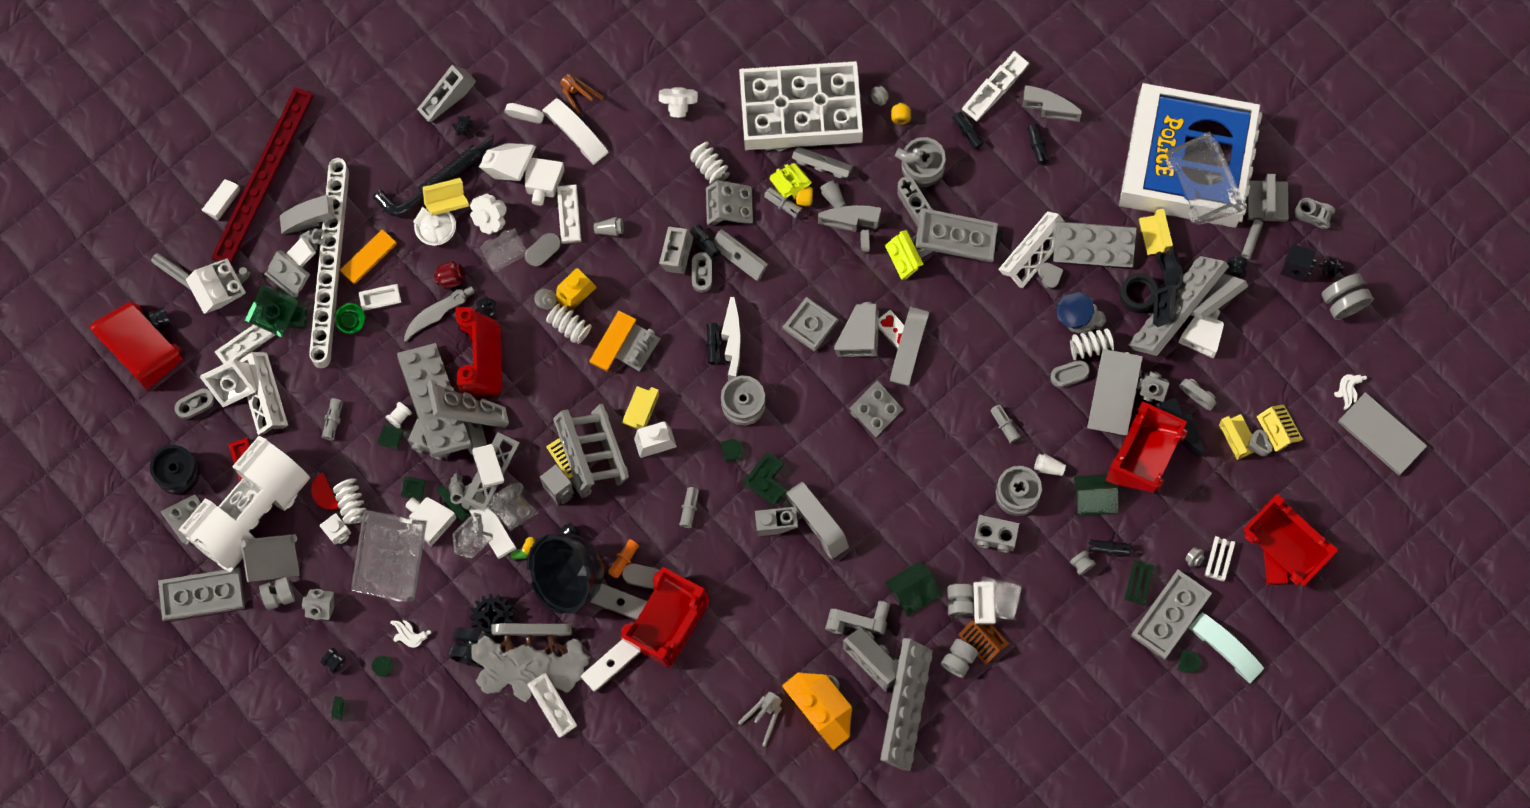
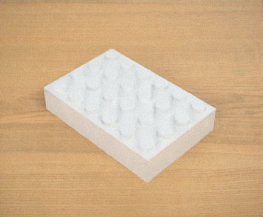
M857 62L739 69L745 150L862 143L863 130Z

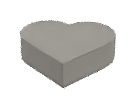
M1043 263L1038 268V275L1042 278L1043 286L1047 289L1057 286L1063 269L1050 263Z
M1263 430L1255 431L1251 435L1247 446L1248 449L1260 456H1267L1273 449L1272 444L1268 441L1267 433Z

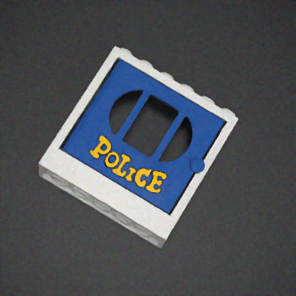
M1143 83L1138 97L1119 206L1153 213L1156 210L1164 209L1165 215L1236 228L1238 221L1242 222L1247 207L1245 201L1250 189L1248 183L1253 171L1251 165L1255 158V143L1259 136L1258 125L1262 118V112H1259L1260 105ZM1200 121H1215L1225 126L1230 131L1232 138L1192 131L1188 128ZM1185 137L1232 145L1229 168L1225 169L1183 161L1182 154ZM1181 168L1224 175L1226 178L1217 184L1200 185L1188 179Z

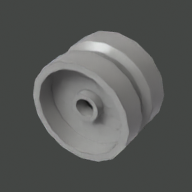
M920 137L912 140L904 150L912 153L914 148H918L923 151L922 159L915 163H907L902 160V173L904 177L912 178L918 187L932 186L942 178L944 173L945 151L942 145L934 139Z
M1360 273L1340 279L1322 292L1321 295L1325 303L1333 304L1330 312L1335 320L1353 315L1373 302L1374 298L1370 290L1363 289L1366 283Z
M741 375L730 379L723 387L721 407L724 415L730 422L742 426L754 424L765 411V392L758 380L750 376Z
M1013 466L1005 470L999 477L995 491L999 507L1007 514L1013 516H1024L1032 512L1038 505L1042 492L1041 480L1033 470L1024 466Z

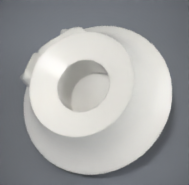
M422 207L413 221L417 237L428 245L446 243L454 235L456 229V221L450 211L432 216L427 208Z

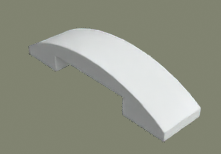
M556 98L542 110L580 148L581 153L593 165L608 154L607 149L586 124L559 99Z

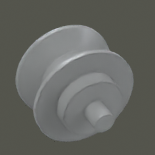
M540 289L535 294L534 300L539 308L549 310L555 306L557 297L551 290Z

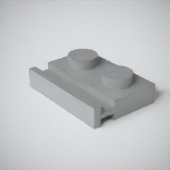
M281 250L276 252L268 266V271L265 272L268 278L293 298L298 297L299 291L302 290L310 276L306 270Z

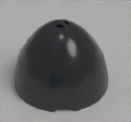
M555 533L542 536L530 548L527 559V570H530L533 581L531 583L532 589L543 605L558 614L579 611L600 590L605 571L603 556L594 544L578 535Z

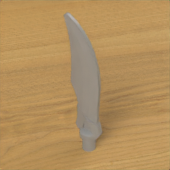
M472 286L464 291L456 290L449 297L419 313L409 324L404 341L407 342L422 329L440 321L449 310L463 305L467 297L475 294Z

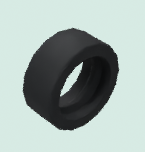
M1132 274L1126 277L1121 285L1120 301L1131 312H1146L1154 306L1155 291L1158 290V285L1147 274ZM1139 282L1149 287L1151 295L1147 302L1139 304L1129 299L1127 290L1133 283Z

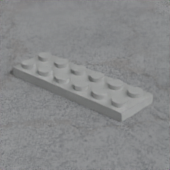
M1202 256L1196 259L1187 273L1183 275L1182 286L1176 290L1174 321L1157 328L1153 324L1152 315L1128 344L1132 350L1157 356L1227 270L1228 264L1222 260Z
M436 343L397 353V358L431 457L470 448L471 442L463 421L436 417L433 414L427 383L432 379L437 381L439 386L445 387L448 385L451 387Z
M903 638L881 761L903 771H910L933 650L912 639Z

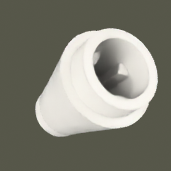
M1039 454L1034 465V469L1038 470V473L1060 476L1064 474L1066 468L1065 464L1047 454Z

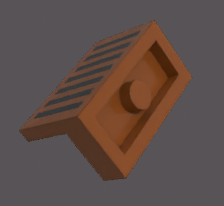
M972 619L958 634L964 642L970 644L979 652L977 656L985 665L1009 645V642L992 624H975V619Z

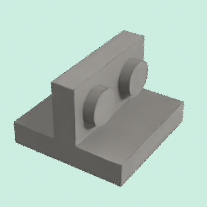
M1267 174L1265 181H1249L1247 220L1287 222L1288 182L1275 181V174Z

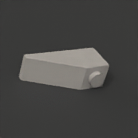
M451 65L417 110L428 122H432L462 99L476 83V80L465 69Z

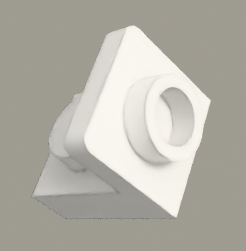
M336 513L319 525L334 545L344 543L351 534L348 527Z

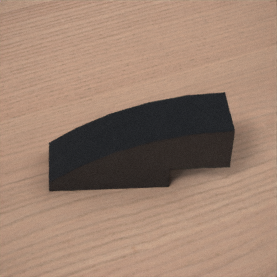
M1177 398L1161 402L1159 409L1187 421L1185 429L1188 432L1184 440H1179V442L1197 457L1203 456L1205 449L1192 415L1183 416Z

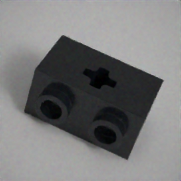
M1292 244L1284 262L1281 275L1303 282L1306 276L1310 277L1317 259H1314L1316 251Z

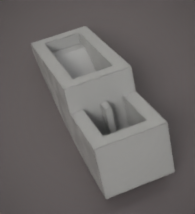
M1025 85L1022 107L1040 109L1041 117L1080 122L1082 111L1073 103L1050 91Z
M324 195L285 211L280 215L281 234L285 235L317 227L319 222L335 219L333 200Z
M854 205L829 209L818 214V224L853 232L857 231L858 225L877 229L881 208Z

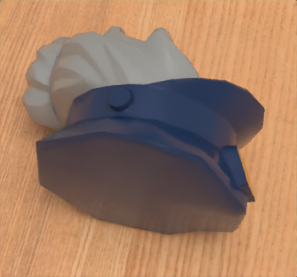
M1081 292L1064 295L1056 306L1058 320L1064 326H1067L1071 332L1086 334L1094 329H1102L1106 323L1104 313L1097 310L1092 298Z

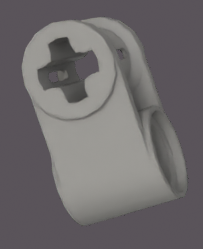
M1303 198L1295 208L1294 214L1300 221L1313 224L1318 228L1329 229V222L1332 214L1335 213V208L1326 203ZM1301 207L1308 208L1309 212H1304Z

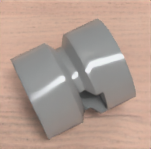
M287 576L277 579L275 584L268 582L259 585L260 594L267 611L279 607L280 603L286 605L295 602L294 593Z
M953 584L948 586V599L951 600L948 603V616L954 618L974 616V603L971 601L974 599L973 585Z
M956 639L950 648L951 654H947L944 657L941 665L952 674L964 678L970 668L968 663H973L979 652L970 644Z

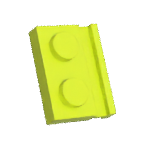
M907 230L899 232V235H896L885 245L901 280L910 277L918 270L919 266L923 265Z

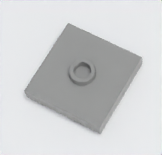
M806 297L784 324L783 330L815 352L838 323L839 319Z

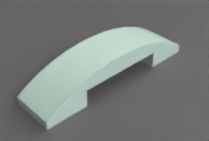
M1203 612L1188 627L1203 642L1205 640L1235 667V671L1249 683L1264 669L1260 662L1233 635Z

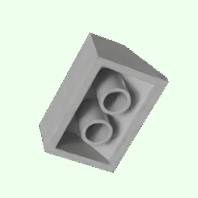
M859 628L843 640V649L887 692L895 684L899 661L897 659L893 660L888 655L889 651L882 644L879 646L874 641L875 637L871 632Z

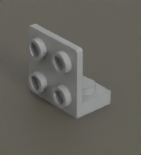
M719 180L706 187L707 225L715 226L723 220L744 224L753 223L752 187Z

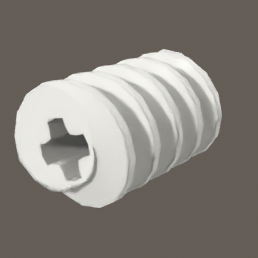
M704 142L691 152V161L700 169L701 174H705V179L710 180V185L717 180L724 181L730 175V172H725L728 166L724 165L721 167L723 160L716 161L718 154L711 155L714 149L712 147L706 149L709 143Z
M557 304L548 314L546 321L549 324L552 323L555 329L558 328L560 333H564L566 338H570L572 343H581L588 335L592 326L589 324L584 327L586 322L584 319L577 322L580 317L579 315L572 318L573 310L566 313L568 306L564 305L560 308V304Z
M1107 328L1103 330V334L1100 330H1096L1095 335L1090 331L1087 336L1085 333H1081L1080 338L1074 334L1072 340H1070L1071 353L1074 360H1076L1077 354L1084 359L1085 352L1088 353L1089 357H1092L1093 351L1096 352L1097 356H1100L1101 349L1108 350V348H1111L1114 351L1113 338Z
M347 479L333 488V492L336 494V501H339L338 507L341 509V515L344 516L343 523L357 524L369 518L368 515L362 516L367 511L366 508L359 507L364 504V501H357L362 496L361 493H355L359 486H352V484L357 482V479Z

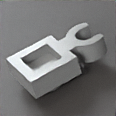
M308 230L299 236V239L306 237L316 251L317 244L322 245L324 243V240L320 239V235L324 230Z

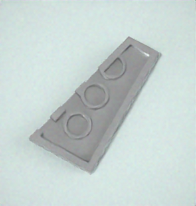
M432 379L427 383L434 416L506 428L509 424L505 407L485 399H481V401L476 400L471 394L466 392L464 394L455 392L454 388L448 385L445 387L439 386L437 381Z

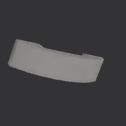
M910 307L895 357L890 382L909 386L928 320V311Z

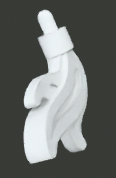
M1345 375L1341 379L1339 391L1335 392L1334 396L1337 398L1343 397L1345 411L1351 406L1352 398L1354 403L1357 401V392L1354 389V385L1361 383L1362 380H1366L1367 376Z
M403 620L405 626L399 621L390 622L399 632V634L394 636V641H402L411 648L418 647L431 634V630L415 634L410 623Z

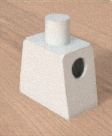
M538 158L530 159L525 170V188L528 194L533 195V204L543 205L545 196H555L557 186H559L564 173L563 162Z
M1217 309L1204 320L1194 317L1183 332L1179 343L1214 358L1224 326L1223 322L1217 320L1220 310Z
M666 422L640 428L637 430L634 438L640 458L677 447L671 427Z
M412 497L405 506L412 512L408 517L410 523L430 546L439 539L457 518L453 511L429 497H426L421 503Z

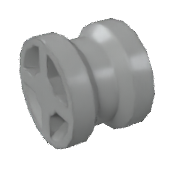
M1087 550L1079 553L1070 561L1071 565L1077 568L1079 575L1084 574L1096 564L1094 560L1088 557L1089 553Z

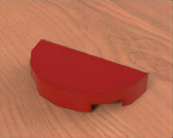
M322 472L312 483V497L319 507L332 511L340 509L332 489Z

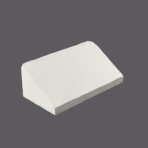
M224 179L202 211L219 221L241 191L239 185Z

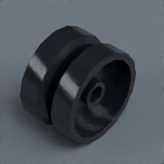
M174 444L164 446L157 450L150 462V473L162 490L169 494H184L193 489L198 482L200 475L199 465L191 453L183 446Z
M457 627L454 629L452 637L457 644L450 646L447 657L464 665L484 668L472 659V645L477 644L483 636L489 637L497 644L499 639L486 632Z

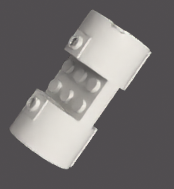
M261 436L256 438L233 465V468L242 479L224 501L217 507L213 502L205 498L179 529L195 547L229 573L243 559L241 541L255 539L248 531L257 526L260 517L272 508V503L285 511L293 505L295 498L298 496L297 493L310 479L309 475L298 464Z

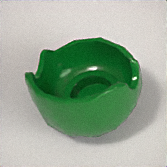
M346 303L337 310L335 315L337 328L346 334H354L360 331L366 319L363 309L358 304Z

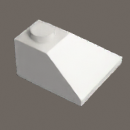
M507 143L489 149L483 156L479 167L494 179L520 181L536 146Z

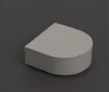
M862 230L860 234L861 251L869 252V230Z

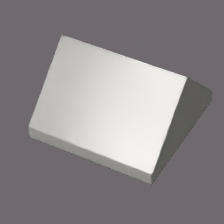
M238 360L229 361L200 376L222 407L253 394L257 390L250 365Z

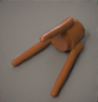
M567 74L560 82V85L563 87L562 93L567 97L577 114H580V111L570 93L575 94L579 91L590 101H593V97L582 89L584 88L601 100L604 99V96L581 82L578 78H575L572 74Z

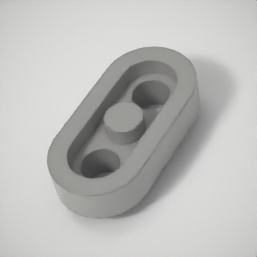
M703 252L697 253L692 259V286L697 292L701 293L708 291L712 286V260L707 253ZM704 262L706 265L700 267L698 264ZM700 281H705V285L703 286L699 285L698 283Z
M1184 379L1179 385L1186 395L1203 408L1212 410L1216 405V397L1211 392H1205L1201 389L1195 380Z
M199 389L177 401L175 412L181 419H190L210 409L214 404V396L207 389ZM203 398H208L206 403H201ZM189 407V411L184 413V408Z

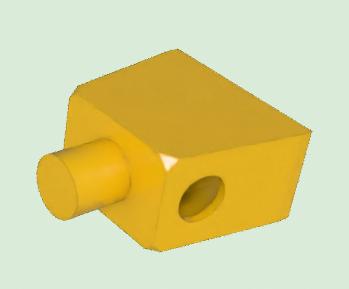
M576 268L558 285L556 291L557 302L562 307L567 305L566 310L569 312L574 310L597 287Z

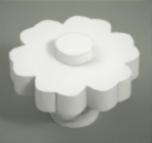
M675 87L659 91V101L668 103V111L672 117H685L688 111V104H694L698 99V92L692 89Z
M489 194L473 199L470 204L472 209L470 215L474 224L480 226V230L487 234L501 230L503 225H505L503 216L507 210L504 202L496 200L494 196Z

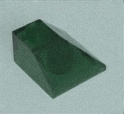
M262 283L245 321L282 337L299 301L280 290Z

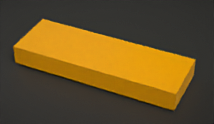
M381 230L340 269V272L355 285L397 243L384 230Z
M618 310L592 355L590 363L608 372L635 325L636 319Z

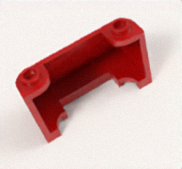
M129 301L94 321L88 327L95 337L112 352L133 377L140 382V385L148 391L183 361V358L180 356L182 351L175 343L171 345L141 314L143 309L136 302L132 304Z
M456 307V321L460 325V331L469 334L473 346V365H464L457 372L459 391L461 394H464V392L469 393L475 398L496 397L502 391L500 325L496 320L469 307Z
M1142 401L1138 414L1119 453L1110 466L1106 481L1111 484L1152 493L1155 490H1160L1164 479L1161 477L1179 440L1183 441L1188 432L1185 429L1187 421Z
M1276 494L1244 527V537L1251 544L1256 542L1291 575L1289 579L1296 586L1300 584L1305 586L1338 553V549L1331 543L1326 542L1324 537L1315 531L1290 506H1287L1284 499Z
M662 567L660 572L657 571L652 580L655 590L635 623L630 622L623 626L620 637L623 641L656 662L670 668L704 614L710 598L704 588Z

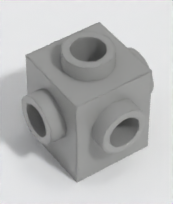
M1150 371V374L1144 373L1143 377H1139L1137 389H1139L1138 392L1142 395V399L1153 402L1154 399L1163 402L1169 381L1161 378V374Z
M310 589L307 597H303L302 601L305 617L315 620H330L334 610V592Z

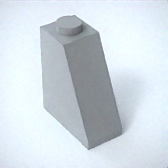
M864 302L855 306L835 344L834 350L838 357L877 356L879 310L876 304Z

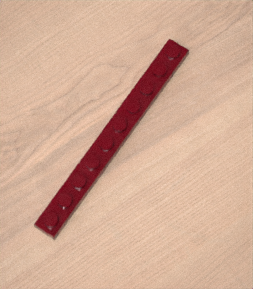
M294 87L211 256L212 260L219 262L228 258L232 265L314 97L312 93Z

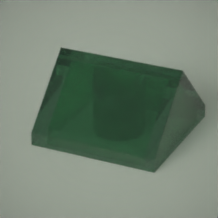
M1108 474L1073 477L1077 517L1118 514V485L1106 481Z
M920 561L885 582L907 617L942 596L932 573Z

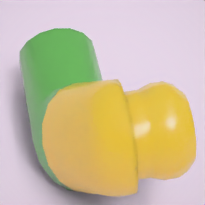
M528 537L521 549H515L510 552L511 560L527 559L530 548L536 539Z

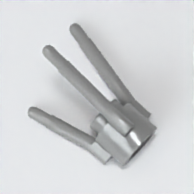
M768 692L738 722L739 725L743 724L760 707L762 710L755 718V723L762 718L765 712L769 714L774 712L762 744L764 747L767 745L777 716L782 709L779 706L782 700L774 693Z

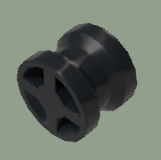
M1243 257L1228 258L1229 269L1227 270V275L1236 278L1246 277L1247 271L1245 267L1248 264V260Z
M161 307L156 312H149L152 324L157 330L161 326L171 325L165 307Z
M333 647L326 652L320 663L323 666L329 667V671L334 674L344 665L346 657L339 655Z

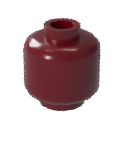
M450 261L437 267L434 279L438 286L441 285L443 289L449 290L463 283L465 272L461 264Z

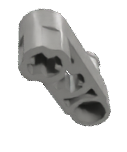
M878 601L875 616L872 619L838 609H830L825 630L835 634H843L844 627L847 626L854 629L862 628L864 631L868 630L877 635H884L887 627L886 619L891 605Z

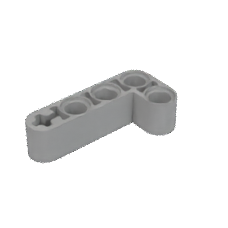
M903 177L898 182L897 194L918 227L920 209H932L915 181L910 177ZM913 202H919L921 206L914 207L911 204ZM917 235L911 239L914 245L916 244ZM916 248L920 258L933 252Z
M800 482L785 493L791 505L796 507V511L819 538L823 549L831 559H834L849 548L843 531L803 482Z

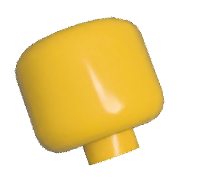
M898 103L891 109L892 121L899 125L909 123L911 120L910 107L904 103Z
M812 187L804 188V190L799 191L793 197V199H796L797 205H812Z

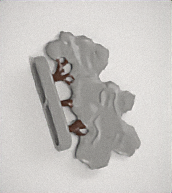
M492 624V634L495 636H505V640L501 644H497L489 637L483 636L477 644L472 645V659L484 667V670L479 673L476 679V683L481 687V690L487 694L500 692L509 683L512 685L514 695L525 703L531 697V690L527 684L543 673L547 674L556 688L569 692L575 686V683L580 681L581 675L584 673V667L589 664L590 657L583 653L582 643L578 639H572L564 646L555 640L557 636L570 635L572 633L571 624ZM511 636H527V643L516 648L513 646L510 638ZM532 636H547L549 645L544 650H535L532 647ZM506 646V652L503 653L502 648ZM553 646H555V649H560L562 657L555 655ZM550 648L551 653L547 654V649ZM563 648H567L568 653H565Z

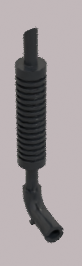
M494 135L478 147L474 145L468 147L465 153L459 154L452 162L450 161L449 164H446L443 169L441 168L440 171H437V174L435 173L434 176H431V179L428 178L425 184L419 185L420 192L407 202L397 205L387 197L383 190L377 191L380 194L379 196L375 192L372 198L381 206L383 213L386 212L395 217L409 213L413 206L424 199L423 187L459 178L458 176H461L473 167L474 164L476 165L477 162L483 159L481 154L493 145Z

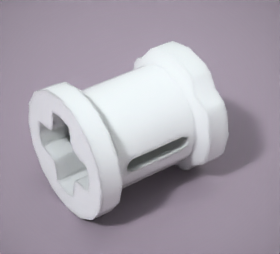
M400 402L396 404L395 410L385 417L398 429L401 427L400 424L403 420L412 414Z

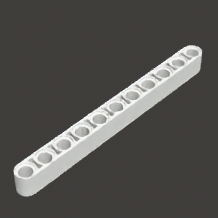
M341 158L331 160L328 167L326 195L333 200V205L339 204V207L334 209L335 219L323 221L322 226L324 232L321 239L324 240V243L320 246L309 353L313 364L317 368L327 367L331 360L349 181L348 167ZM338 167L343 168L341 172H335ZM335 186H342L340 190L333 191ZM331 223H338L336 227L329 228ZM330 241H336L334 246H327ZM328 260H334L333 264L325 265ZM325 279H332L331 283L323 284ZM330 297L329 302H321L323 298ZM328 316L327 321H319L321 317ZM326 335L325 340H317L319 336ZM325 354L323 359L316 360L317 355Z

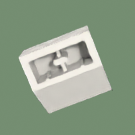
M228 258L196 269L186 279L204 314L220 309L246 293Z

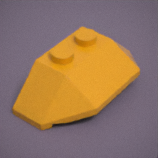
M797 673L782 685L833 751L850 738L852 706L827 675Z

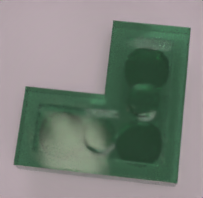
M766 452L742 483L746 488L773 507H776L785 496L787 490L775 482L773 478L784 464L769 452Z

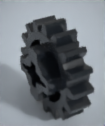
M491 593L488 599L481 596L482 602L476 600L475 604L477 607H471L470 609L474 615H470L469 618L474 621L471 624L472 627H478L476 630L493 635L492 624H499L501 621H504L503 624H514L510 618L515 617V614L509 612L513 607L512 605H507L508 600L506 598L501 601L499 594L496 598H493ZM496 604L500 605L505 611L498 610ZM492 610H493L495 616L493 617V620H492V623H491L489 617L491 616V613H492ZM479 622L486 623L488 625V629L483 627Z

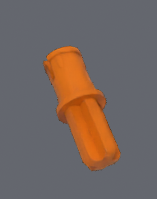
M629 539L622 551L617 553L616 560L608 570L612 577L619 578L627 564L631 563L630 559L639 548L635 541Z

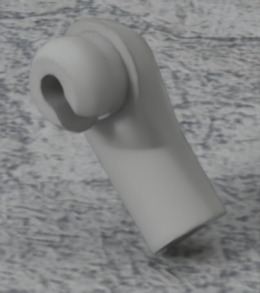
M898 148L895 153L896 158L907 163L919 162L923 155V151L918 148H914L912 153Z

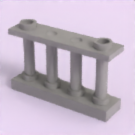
M599 404L591 412L592 415L572 418L569 410H562L553 418L579 493L587 491L596 480L614 477L618 486L629 478L628 469L622 459L609 422L608 413L605 411L603 404ZM595 422L598 433L583 436L577 435L575 425ZM595 441L602 442L605 451L586 455L583 453L581 444ZM608 459L611 470L590 472L587 462Z

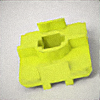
M796 163L784 165L785 168L782 170L777 169L776 173L772 174L769 178L784 198L791 195L795 197L799 191L812 184Z

